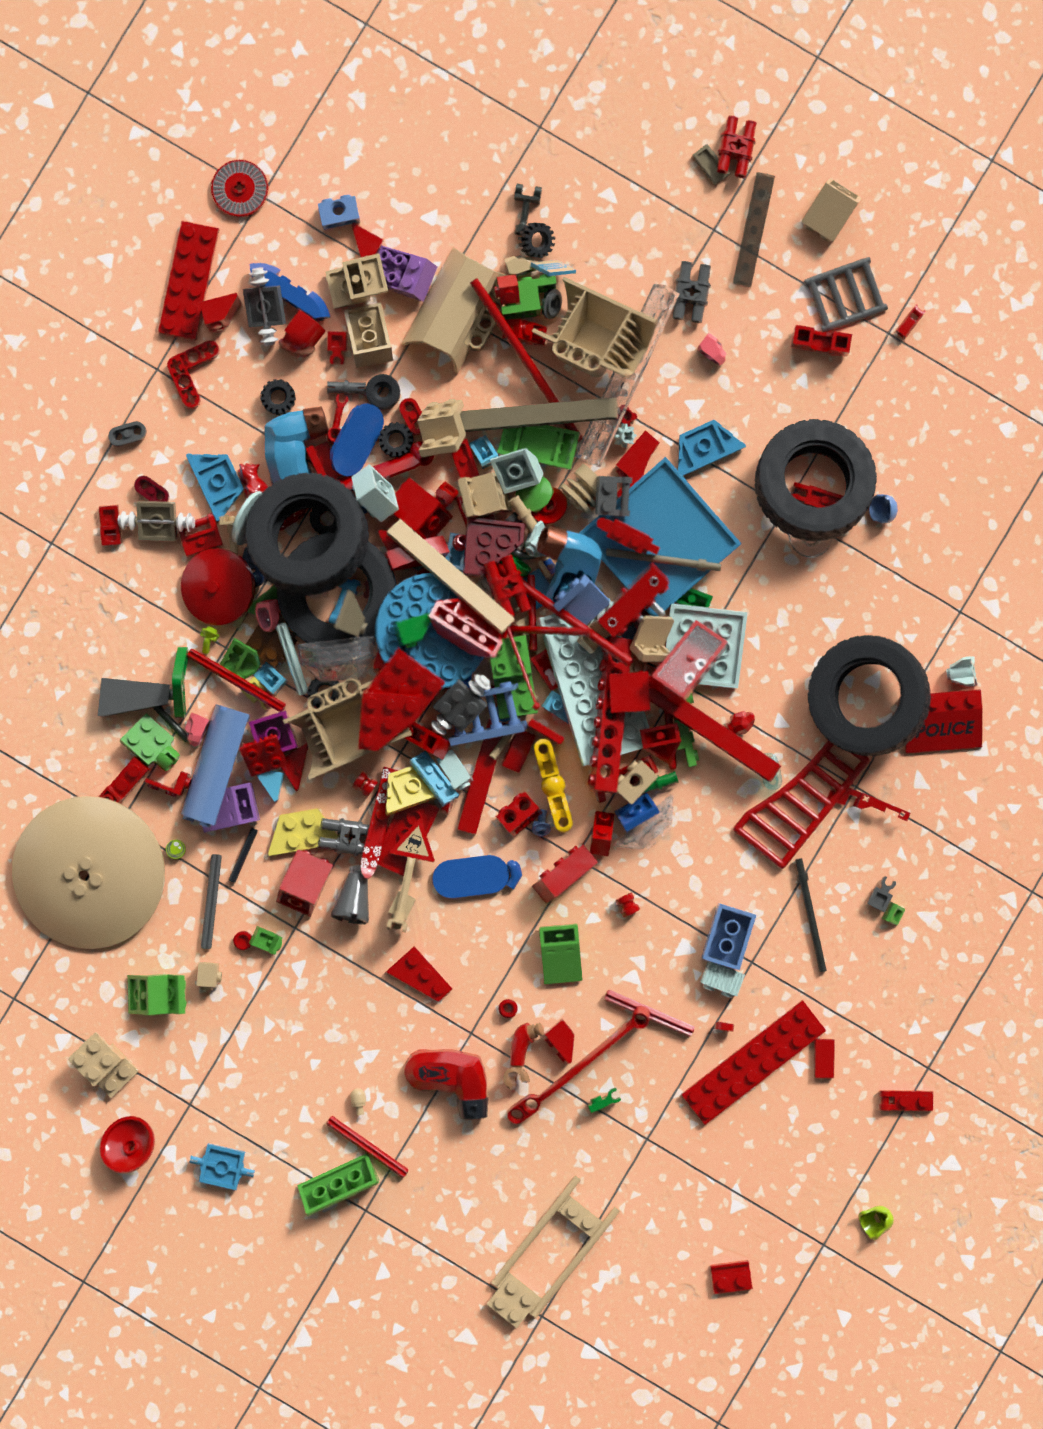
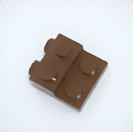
M258 624L246 645L256 650L260 658L274 667L282 666L286 657L277 629L272 632H265ZM289 631L295 646L298 641L295 639L297 635Z

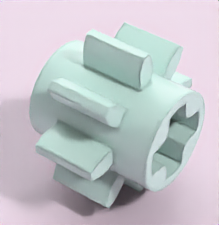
M624 423L621 424V428L614 427L615 432L612 435L616 440L614 444H621L623 448H627V444H634V438L637 436L633 432L634 427H628Z

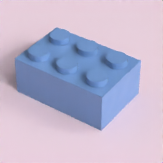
M718 903L701 958L740 971L757 915Z

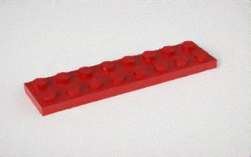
M801 1000L687 1088L681 1095L704 1125H706L827 1030L806 1003Z

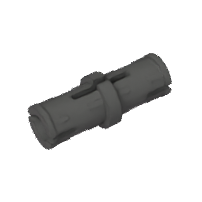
M349 380L344 382L327 381L328 387H335L327 388L328 394H366V389H358L366 388V382H349Z

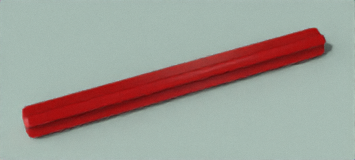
M189 650L187 658L275 710L282 712L285 709L286 704L196 650Z

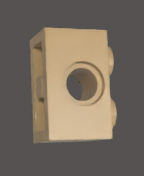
M634 760L627 767L629 771L624 776L621 774L618 778L617 792L631 805L658 777L641 760L637 762ZM636 775L639 782L637 785L631 786L629 779Z

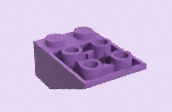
M381 245L378 254H380L387 288L406 297L424 302L438 266L427 258Z
M252 783L226 788L216 819L217 823L215 826L211 825L210 828L202 826L204 833L260 820Z

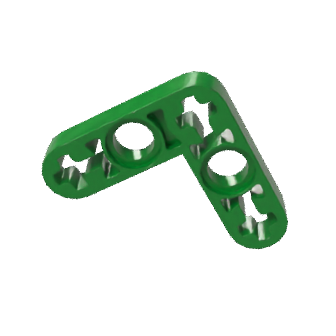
M178 646L172 674L175 718H185L184 681L188 664V647Z

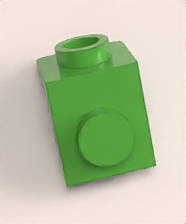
M256 926L249 944L275 955L282 946L283 938L277 933Z

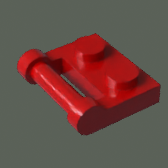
M213 512L207 514L208 516L196 519L194 527L210 523L211 528L187 536L186 528L182 532L178 530L187 557L223 545Z

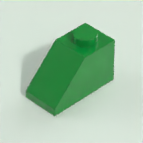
M430 613L393 624L399 646L405 645L406 648L417 645V641L423 638L430 624L428 618Z

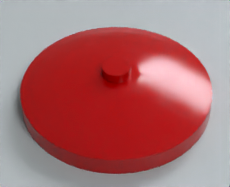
M222 548L208 549L195 555L185 567L181 579V594L187 609L198 620L210 625H226L237 621L249 610L255 595V580L250 566L237 553Z

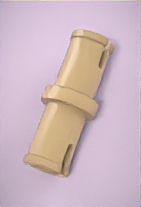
M519 495L509 500L508 503L517 513V518L522 520L529 533H532L537 522L531 515L530 508L527 509Z

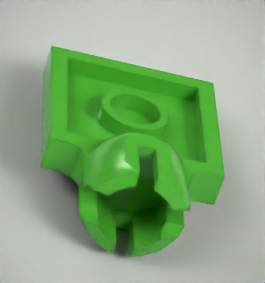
M147 713L119 741L147 767L155 763L161 769L167 771L172 768L171 765H174L180 756L171 746L175 738Z

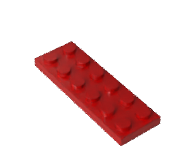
M181 221L158 329L159 333L197 340L202 316L199 302L205 301L220 231L219 228Z

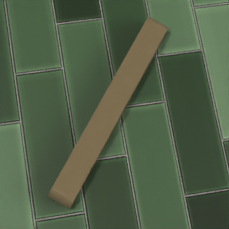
M602 398L461 411L460 416L465 432L612 420L618 418L617 398Z

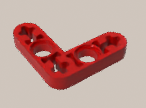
M215 341L203 342L172 356L167 361L168 370L181 399L189 409L197 408L201 403V398L188 370L219 355L220 348ZM209 345H211L212 347L216 346V348L213 350V354L207 352L204 353L205 358L202 357V354L200 353L199 349L202 348V351L204 352L208 350ZM193 352L199 355V359L194 363L188 360L189 354ZM173 362H181V364L179 365V369L181 372L185 370L186 373L178 375L177 370L175 368H171V366L174 365ZM184 377L188 378L189 385L185 388L180 387L179 380ZM191 388H193V390L190 391L191 395L193 397H197V399L194 400L195 404L193 405L190 402L187 403V401L189 400L188 394L185 393L183 395L182 393L189 391Z

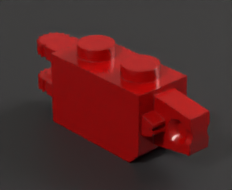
M603 517L597 520L599 529L601 528V530L608 533L606 537L640 554L646 555L647 551L658 554L660 547L652 543L653 538L650 535L616 518L614 522Z

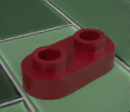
M143 475L135 480V490L147 500L169 501V492L150 477ZM143 483L148 484V487L146 489H142L141 486ZM160 493L164 496L162 500L157 499V495Z

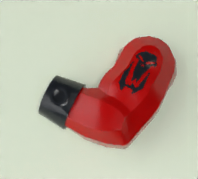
M418 1049L410 1054L405 1062L404 1073L407 1082L414 1089L422 1092L430 1090L456 1092L460 1119L471 1120L488 1117L487 1076L479 1055L453 1049Z

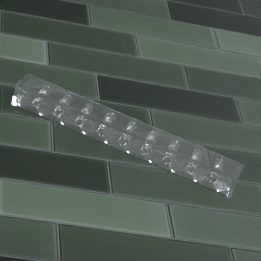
M653 284L642 307V313L658 321L653 338L637 369L630 378H625L615 372L612 373L601 399L617 398L618 418L590 421L575 454L577 459L588 465L597 467L602 465L680 294L670 287L662 284Z

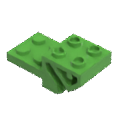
M526 635L513 637L535 696ZM504 638L495 658H490L495 688L500 687V684L504 682L518 683V688L511 691L517 717L538 714V711L532 709L534 702L510 639ZM504 692L496 694L500 719L510 718Z

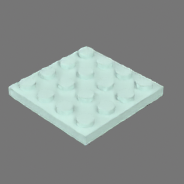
M671 604L669 617L674 620V623L666 640V648L671 652L696 620L728 641L723 654L699 684L738 689L748 612Z

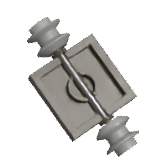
M138 501L136 503L137 517L133 511L129 515L122 511L121 515L118 516V525L121 526L122 530H125L126 527L134 530L136 525H138V540L176 541L178 539L177 528L180 532L184 528L191 532L192 528L195 527V518L192 517L191 513H188L187 517L183 513H179L176 518V502Z

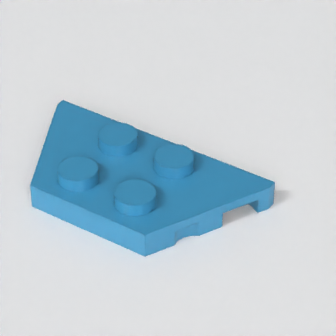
M715 419L679 435L678 471L682 476L687 475L746 448V445L733 436L730 431L723 428Z
M186 454L214 517L219 522V517L227 513L244 491L228 454Z

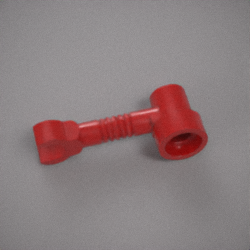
M339 394L335 398V416L332 428L327 433V440L334 444L336 439L332 438L331 434L337 437L341 431L340 422L344 406L348 402V396H346L344 403L339 402Z

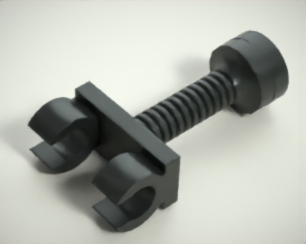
M516 183L514 200L523 201L520 223L515 225L514 234L522 236L519 233L520 230L524 231L523 227L525 225L527 226L530 203L540 204L542 187L535 186L534 196L522 195L523 184Z

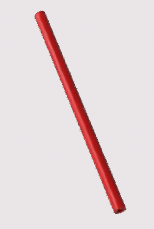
M476 278L471 281L470 285L549 403L559 402L479 279ZM574 423L563 424L566 429L579 432ZM581 433L578 442L584 439Z
M498 563L499 574L505 577L507 574L504 566ZM523 580L525 588L528 589L526 594L573 628H589L562 608L558 611L554 607L555 602ZM594 630L592 636H585L627 667L633 662L630 656Z

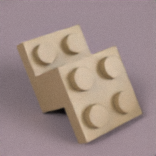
M380 254L342 262L343 267L325 271L334 310L371 301L370 296L388 292Z
M449 399L442 403L431 402L426 405L417 421L423 438V444L419 449L421 457L458 451L466 436L460 416L464 407L462 399Z
M495 472L473 478L464 477L458 479L457 489L463 498L462 509L467 517L481 518L499 512L507 513L513 511L512 506L508 503L510 500L509 494H504Z
M94 1032L67 1058L93 1087L99 1085L110 1098L140 1071L114 1043L109 1045L97 1032Z

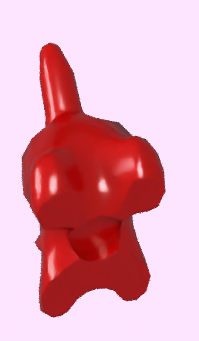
M259 463L239 464L240 469L237 472L241 482L246 485L244 490L246 500L257 491L263 492L268 488L267 484L257 475Z

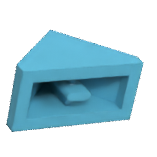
M486 435L469 443L482 469L492 465L490 459L498 457L496 450Z
M265 662L254 674L274 695L288 682L268 662Z
M268 771L256 775L274 802H277L280 799L284 773Z

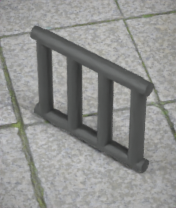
M870 257L862 258L804 280L806 286L810 288L823 324L821 326L822 332H827L888 310L887 304L883 303L871 270ZM863 267L876 303L875 307L867 310L852 270ZM845 273L858 309V313L850 316L847 315L834 279L835 276ZM824 280L828 282L841 318L833 322L829 321L816 283Z

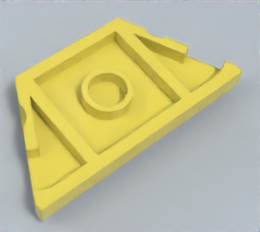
M412 766L388 774L387 816L436 799Z
M318 808L283 814L279 816L268 854L271 856L318 847L319 837L336 839L338 835L335 831L320 829L321 819L325 817Z

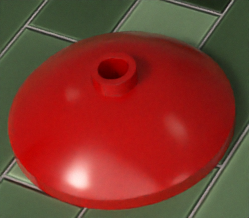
M126 1116L114 1121L104 1132L100 1143V1155L104 1164L118 1173H130L141 1168L149 1160L154 1150L155 1135L153 1129L145 1120L136 1116Z

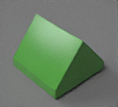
M890 901L882 919L897 926L905 912V908Z

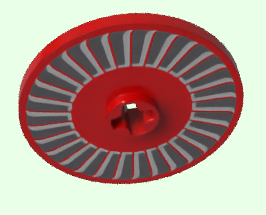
M241 159L229 161L223 164L213 176L211 183L212 197L216 205L228 215L245 217L254 214L264 205L268 196L267 178L261 168L253 162ZM238 184H241L242 187H245L242 189L241 193H239L238 190L235 189L238 187Z

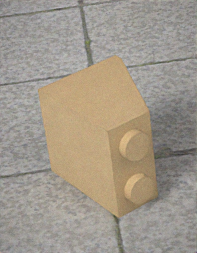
M829 178L801 222L804 223V227L809 231L813 232L815 230L820 233V237L823 240L834 242L862 197L834 179Z

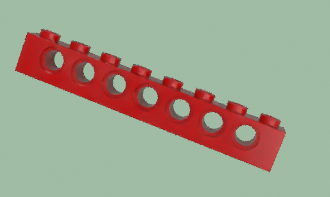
M612 636L606 638V640L631 657V650L629 648L632 644V639ZM601 648L604 654L599 667L602 673L597 686L600 693L599 698L596 700L598 712L597 717L594 719L596 732L592 738L594 751L590 757L592 771L588 777V786H590L589 791L613 794L617 792L625 712L612 713L613 717L611 720L606 717V711H611V700L608 698V692L610 691L609 674L611 672L614 674L629 673L630 666L627 667L619 660L617 663L614 662L612 655ZM605 729L610 731L611 736L609 739L604 736ZM603 748L609 752L607 758L602 755ZM601 767L606 769V777L600 774Z

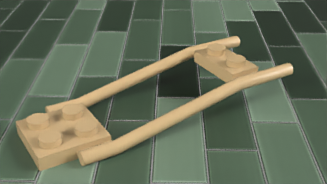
M576 1175L491 1281L498 1289L486 1304L516 1328L519 1327L528 1313L535 1318L538 1317L620 1212L614 1206L602 1222L572 1198L570 1194L581 1181ZM559 1211L591 1238L543 1298H541L509 1271L555 1213Z

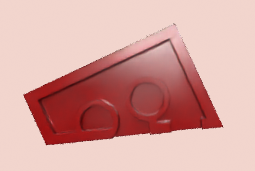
M415 946L386 971L388 974L438 1002L453 989Z

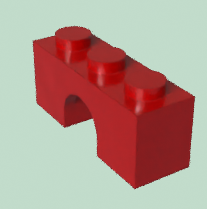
M795 325L793 328L791 348L845 357L850 353L853 334L837 331L832 333L814 330V327Z

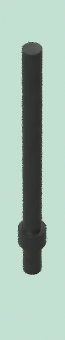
M799 858L795 859L798 872L796 875L798 883L800 882L819 972H825L827 968L807 882L809 877L808 873H805L803 859Z

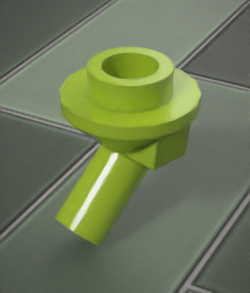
M210 626L202 628L200 634L204 638L202 653L204 654L209 653L211 641L216 642L220 637L217 634L218 630Z

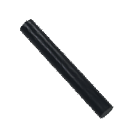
M252 827L229 877V881L233 883L237 881L258 833L257 829Z

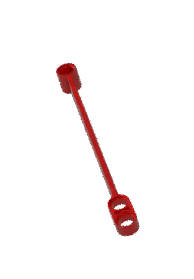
M419 441L411 446L409 453L372 467L385 479L413 470L420 465H429L433 461L434 455L421 457L419 449L423 442ZM352 476L337 479L351 492L354 491L352 488ZM307 508L291 514L284 521L279 531L288 528L301 519Z
M645 1006L636 1007L633 1011L632 1019L621 1026L541 1094H528L513 1104L508 1112L509 1121L519 1124L539 1110L543 1100L564 1086L632 1028H645L649 1023V1009ZM643 1015L645 1019L640 1020L636 1016ZM532 1099L536 1101L537 1106L531 1108L526 1102ZM519 1110L522 1116L515 1118L512 1115V1111Z

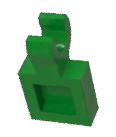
M611 1088L606 1097L601 1098V1095L591 1098V1102L588 1103L590 1112L592 1113L609 1106V1104L620 1102V1097L614 1099L611 1096L613 1092L617 1091V1088Z

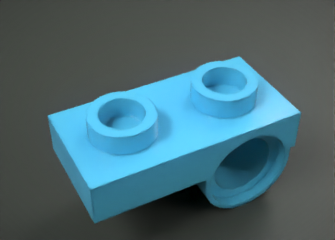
M552 690L542 704V707L569 724L561 695Z

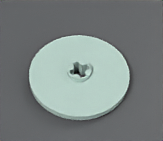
M261 491L253 493L244 502L236 516L232 529V540L238 545L246 544V522L249 519L248 515L254 506V502L259 495L263 494Z

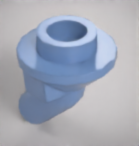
M541 809L543 813L538 816V821H534L532 824V832L537 836L543 837L551 832L550 824L545 823L548 810Z

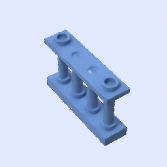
M504 682L500 684V687L484 690L485 694L483 696L477 695L479 697H486L492 722L491 728L484 729L481 726L478 715L472 721L474 728H472L471 732L463 730L461 733L455 727L456 732L449 738L450 745L453 746L524 732L528 728L527 721H520L517 718L511 692L518 688V683ZM504 692L510 717L509 724L502 725L499 722L493 694Z

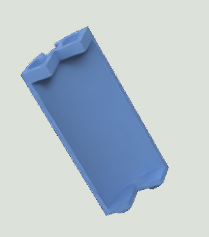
M215 704L181 811L183 819L194 822V819L200 821L199 825L208 828L211 825H216V819L245 727L251 715Z

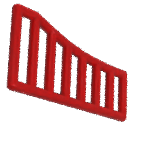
M828 740L792 780L767 799L746 811L733 827L734 832L779 868L784 869L870 762L869 757L851 753L860 760L853 770L829 751L834 744ZM824 757L848 775L842 785L817 766ZM811 771L836 790L830 800L804 780ZM798 784L821 802L824 807L817 815L789 791ZM784 797L812 820L811 824L805 830L773 803ZM767 808L801 836L793 845L756 814ZM749 819L789 850L782 860L743 829Z

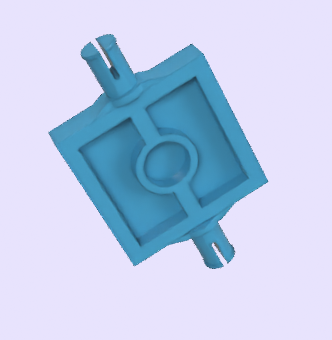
M211 1143L207 1144L206 1152L202 1158L191 1155V1160L189 1161L191 1164L200 1165L201 1174L199 1182L237 1190L242 1175L253 1178L255 1170L244 1168L246 1151Z

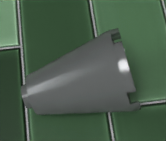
M353 870V873L348 874L331 912L333 919L339 921L347 920L348 923L365 925L368 923V879L363 877L360 870Z

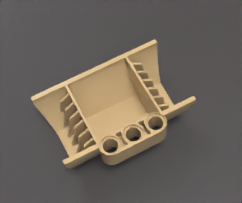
M452 247L402 345L424 343L447 354L452 360L455 373L458 374L470 351H481L496 326V322L470 285V282L478 278L493 302L499 305V311L502 314L501 307L503 305H501L500 299L495 297L494 287L497 286V277L508 275L494 271L469 258L457 248ZM484 320L491 323L487 329H483L480 326V323ZM475 337H479L482 340V343L478 346L471 343V340Z
M563 277L568 310L564 318H562L561 324L558 325V330L553 335H547L533 328V334L554 343L552 350L561 362L592 377H601L605 374L606 369H609L625 378H630L651 343L658 323L657 319L569 278ZM579 356H582L579 361H576ZM598 364L596 368L592 369L593 365Z
M357 679L343 681L312 695L307 700L309 709L283 720L284 724H293L302 729L312 754L309 779L373 752L371 750L358 749L363 691L372 681L363 685ZM351 682L357 686L354 693L348 690V685ZM333 690L339 693V698L336 701L330 697V693ZM315 698L321 700L322 704L319 709L313 706ZM406 727L384 746L411 735L410 729Z

